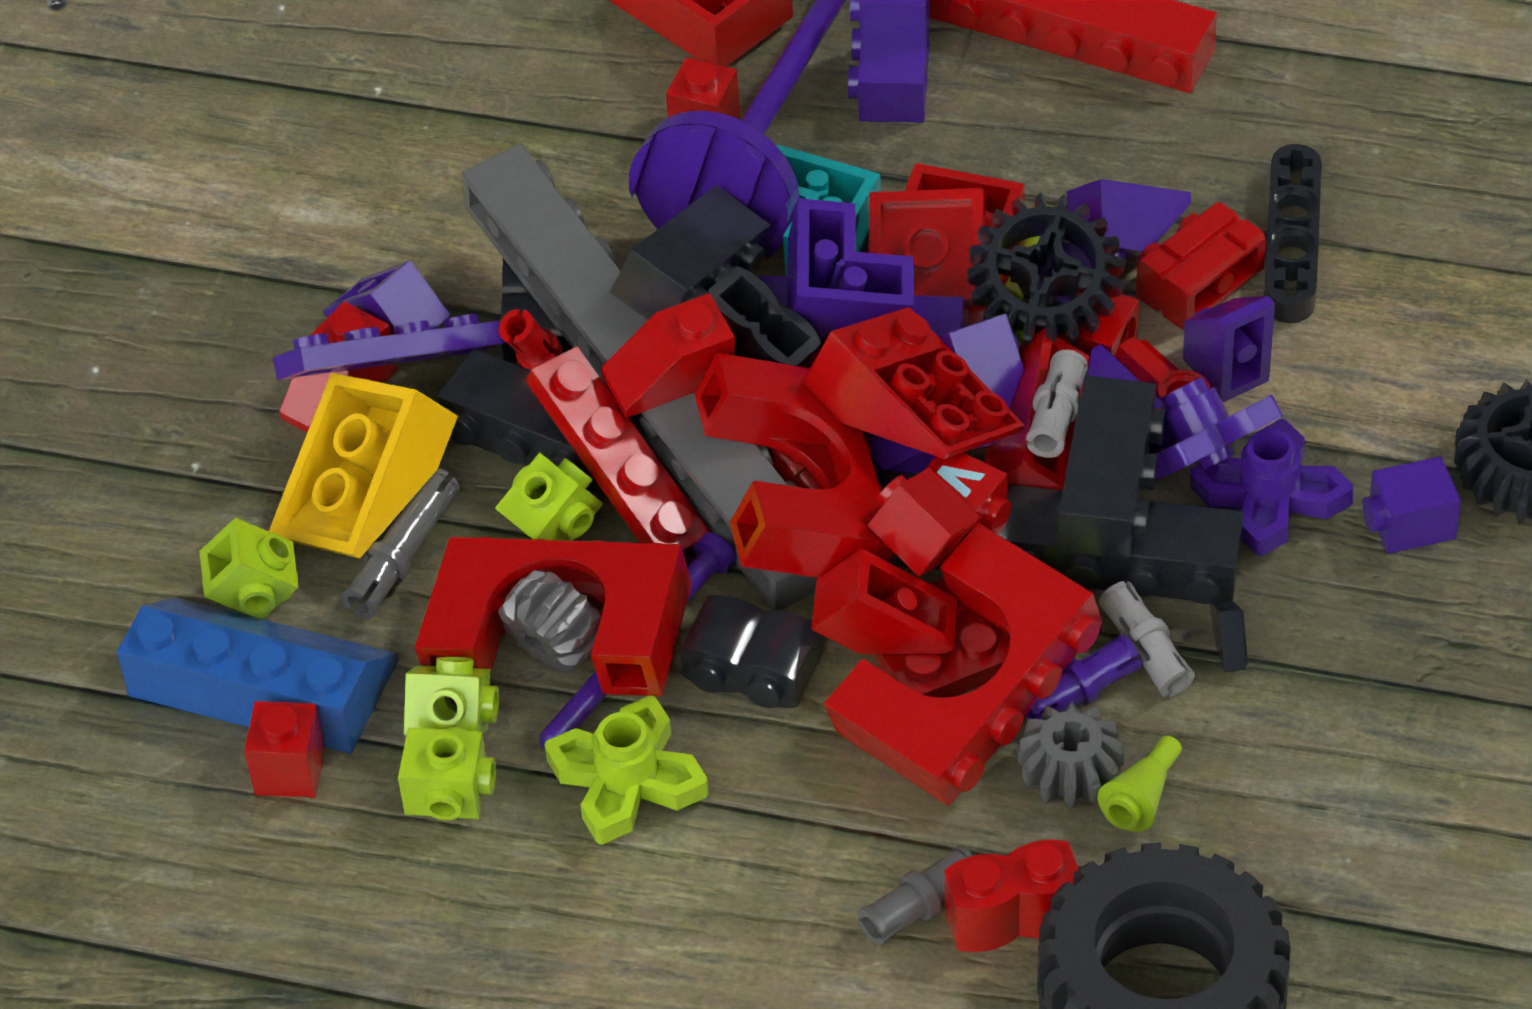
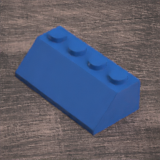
M177 597L142 605L117 650L128 696L246 727L250 725L254 701L316 704L325 747L350 754L353 753L398 662V656L395 652Z

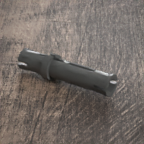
M438 468L401 511L381 542L373 543L364 554V566L341 595V601L347 610L351 608L357 598L361 599L365 596L353 612L354 615L364 619L374 617L379 605L394 584L401 583L410 572L409 561L452 499L460 491V485L454 477L449 480L444 489L440 488L437 490L447 476V471Z

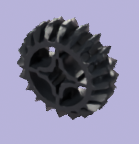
M1040 192L1035 197V207L1028 209L1025 203L1017 197L1012 203L1013 216L1011 217L1004 211L997 209L992 215L994 227L981 225L977 231V240L981 245H972L969 249V261L974 266L967 269V282L970 285L976 286L972 291V302L975 306H987L983 312V320L1006 314L1011 331L1013 330L1014 333L1017 330L1023 331V345L1025 346L1031 344L1034 336L1044 328L1046 329L1045 334L1047 338L1052 339L1053 342H1056L1058 334L1064 333L1066 339L1075 345L1079 341V326L1094 334L1100 325L1098 315L1110 317L1115 308V303L1111 298L1119 297L1122 294L1123 281L1118 276L1124 273L1125 260L1122 257L1114 256L1119 252V239L1117 236H1105L1108 230V222L1105 220V217L1088 223L1090 207L1087 203L1079 206L1075 212H1071L1068 210L1069 199L1065 194L1057 200V207L1046 206L1047 200ZM1043 236L1035 245L1029 247L1016 245L1025 239ZM1063 239L1078 247L1085 254L1092 268L1081 266L1082 260L1068 256L1062 247ZM1053 253L1052 267L1054 270L1052 269L1050 277H1045L1043 287L1039 290L1038 272L1040 273V266H1046L1049 254ZM999 274L1010 276V282L1017 283L1028 291V304L1017 299L1006 289ZM1078 292L1082 293L1069 303L1048 307L1050 302L1056 297L1062 295L1076 297Z
M1526 378L1523 385L1517 390L1503 382L1501 388L1497 391V395L1483 391L1477 405L1468 406L1467 412L1463 415V421L1460 422V428L1456 430L1454 443L1456 446L1454 463L1456 471L1461 473L1460 479L1463 489L1474 490L1477 505L1492 502L1496 517L1507 511L1515 513L1519 525L1527 516H1532V385Z

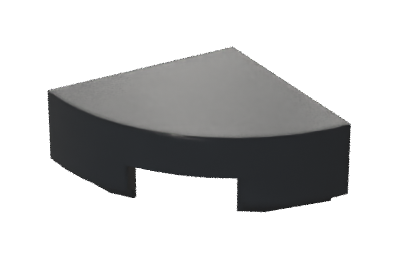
M1232 599L1210 601L1213 632L1223 670L1225 672L1246 670L1248 655L1244 611Z

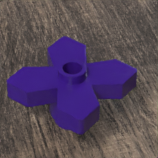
M1200 377L1160 398L1167 411L1165 422L1176 444L1157 453L1158 463L1155 481L1199 460L1203 469H1207L1234 455L1235 451L1231 442L1283 416L1273 395L1229 415L1215 387L1209 389L1203 377Z
M1279 419L1255 432L1241 452V459L1228 457L1207 469H1203L1201 464L1190 469V488L1208 507L1241 508V511L1244 512L1242 541L1258 556H1263L1288 542L1289 512L1329 519L1353 504V484L1334 466L1301 465L1305 455V437L1286 419Z

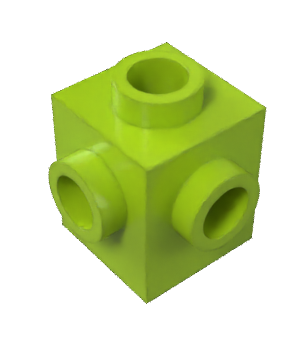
M539 452L531 464L518 472L513 480L511 489L495 509L533 540L541 538L574 541L575 538L582 536L589 529L595 513L603 503L586 490L593 479L568 459L564 458L557 467Z
M236 517L199 551L204 597L252 617L264 619L282 602L288 600L294 591L299 588L293 541Z
M466 657L436 658V666L417 665L406 673L403 735H407L408 727L429 729L457 727L484 734L488 730V723H496L499 710L498 686H490V669L473 668V659ZM449 697L456 702L457 707L451 703Z
M408 727L398 775L405 815L431 816L439 820H454L456 818L479 819L483 795L493 794L496 781V760L494 757H486L482 732L467 731L457 727L444 729Z

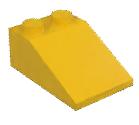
M331 373L269 532L276 533L283 538L293 541L295 544L360 559L437 471L458 416L418 390Z

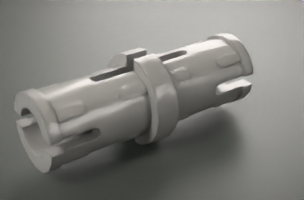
M1060 350L1053 355L1045 384L1039 386L1033 399L1035 415L1031 428L1026 435V441H1028V449L1040 457L1051 458L1061 454L1065 446L1064 441L1069 425L1077 418L1080 402L1079 393L1084 376L1087 375L1088 367H1085L1087 360L1076 351Z
M1122 581L1112 585L1101 595L1099 605L1115 624L1119 633L1125 635L1136 648L1139 655L1132 659L1138 658L1141 660L1142 665L1163 697L1167 695L1172 697L1187 689L1195 679V673L1185 660L1182 659L1169 639L1171 631L1162 619L1155 618L1149 612L1131 582L1128 581L1125 584Z

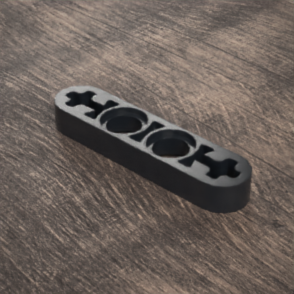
M1289 144L1279 148L1273 154L1270 170L1264 296H1269L1275 303L1274 319L1284 323H1298L1307 319L1313 313L1316 304L1322 162L1320 155L1314 149L1301 144ZM1290 170H1301V185L1290 184ZM1286 206H1299L1306 209L1308 214L1301 218H1290L1283 215L1280 210ZM1293 246L1304 250L1307 254L1300 259L1292 260L1280 256L1278 251L1284 247ZM1285 280L1296 281V297H1285Z

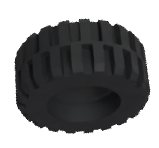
M1161 842L1141 844V851L1128 853L1126 847L1106 853L1103 864L1098 866L1094 861H1090L1073 873V885L1069 882L1062 884L1051 898V909L1043 914L1039 929L1037 965L1039 1009H1286L1291 945L1289 932L1282 926L1283 914L1273 898L1268 895L1262 898L1263 885L1247 871L1238 875L1234 872L1235 863L1216 853L1210 859L1199 855L1198 847L1179 844V850L1161 849ZM1160 943L1177 945L1198 953L1215 966L1221 977L1211 986L1196 994L1175 999H1159L1140 995L1123 987L1107 973L1104 967L1116 956L1131 948Z

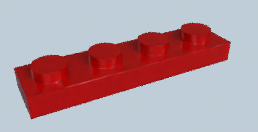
M577 346L533 368L525 382L640 543L681 544L684 555L693 551L696 542L705 533L710 532L629 417L625 418L616 399Z

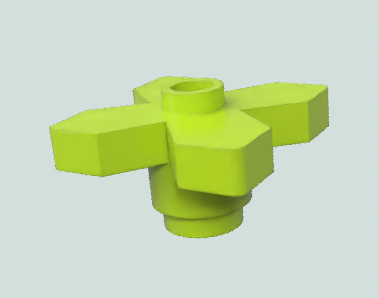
M653 695L620 708L619 712L607 716L601 721L594 734L574 728L547 740L544 744L546 760L560 784L589 787L586 796L580 804L582 820L598 844H605L633 831L641 799L678 811L707 798L709 795L707 776L692 754L662 751L671 736V724L666 712Z

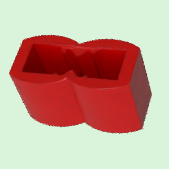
M1056 839L1034 841L1016 848L1007 856L999 854L974 855L961 859L944 870L945 916L956 949L963 952H985L1005 946L1018 936L1039 938L1043 914L1051 909V898L1062 884L1069 882L1073 885V873L1078 870L1069 842Z

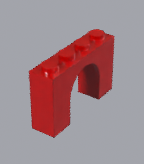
M716 353L694 394L705 436L762 445L781 451L805 466L822 487V489H807L753 480L729 522L741 566L819 578L861 548L887 562H891L895 553L867 526L882 507L876 500L884 490L878 482L872 463L870 445L866 442L862 430L840 423L803 384L811 368Z
M977 523L941 565L940 569L950 595L958 598V602L998 626L1010 637L1009 651L999 671L987 683L972 692L956 697L938 698L923 695L910 689L862 658L824 702L827 713L838 734L948 807H950L961 792L971 790L978 783L983 774L985 763L1001 745L1009 744L1017 736L1022 727L1024 717L1031 710L1034 703L1039 698L1045 699L1054 692L1061 680L1062 671L1077 653H1084L1093 645L1102 625L1100 613L1092 592L980 523Z
M449 537L414 647L420 665L436 666V658L466 657L473 659V668L490 669L491 675L502 636L505 633L504 623L501 621L498 611L504 604L505 597L520 579H525L533 570L544 573H555L561 581L565 583L571 582L576 591L587 596V601L603 608L591 652V658L602 693L662 697L692 586L681 544H663L658 542L622 543L599 540L562 541L541 538L532 540Z

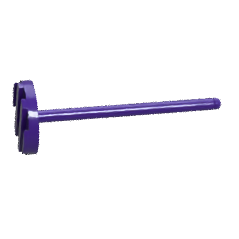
M846 0L814 1L741 120L717 112L688 111L670 116L656 125L650 132L632 161L628 183L631 197L636 193L640 206L657 230L717 185L771 224L760 244L766 249L765 259L771 257L778 250L783 242V235L792 222L799 198V188L795 174L786 157L765 136V133Z

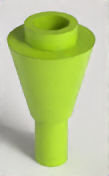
M1168 735L1162 736L1147 757L1141 759L1099 789L1097 796L1099 807L1112 825L1131 832H1142L1152 826L1167 778V771L1182 752V746L1177 739Z

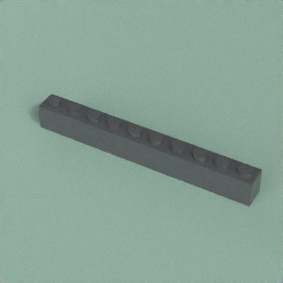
M521 143L463 171V195L466 210L572 349L577 346L611 392L602 376L601 367L648 320L610 292L620 270L615 265L613 253L607 242L602 237L594 238L585 226L583 215L575 201L571 198H563L555 187L554 179L547 165L540 159L534 161ZM695 393L629 417L712 533L722 537L731 545L736 553L735 563L771 610H783L815 592L816 579H818L816 577L741 566L729 522L752 481L756 480L797 487L791 480L784 482L777 473L766 446L706 437L696 404Z

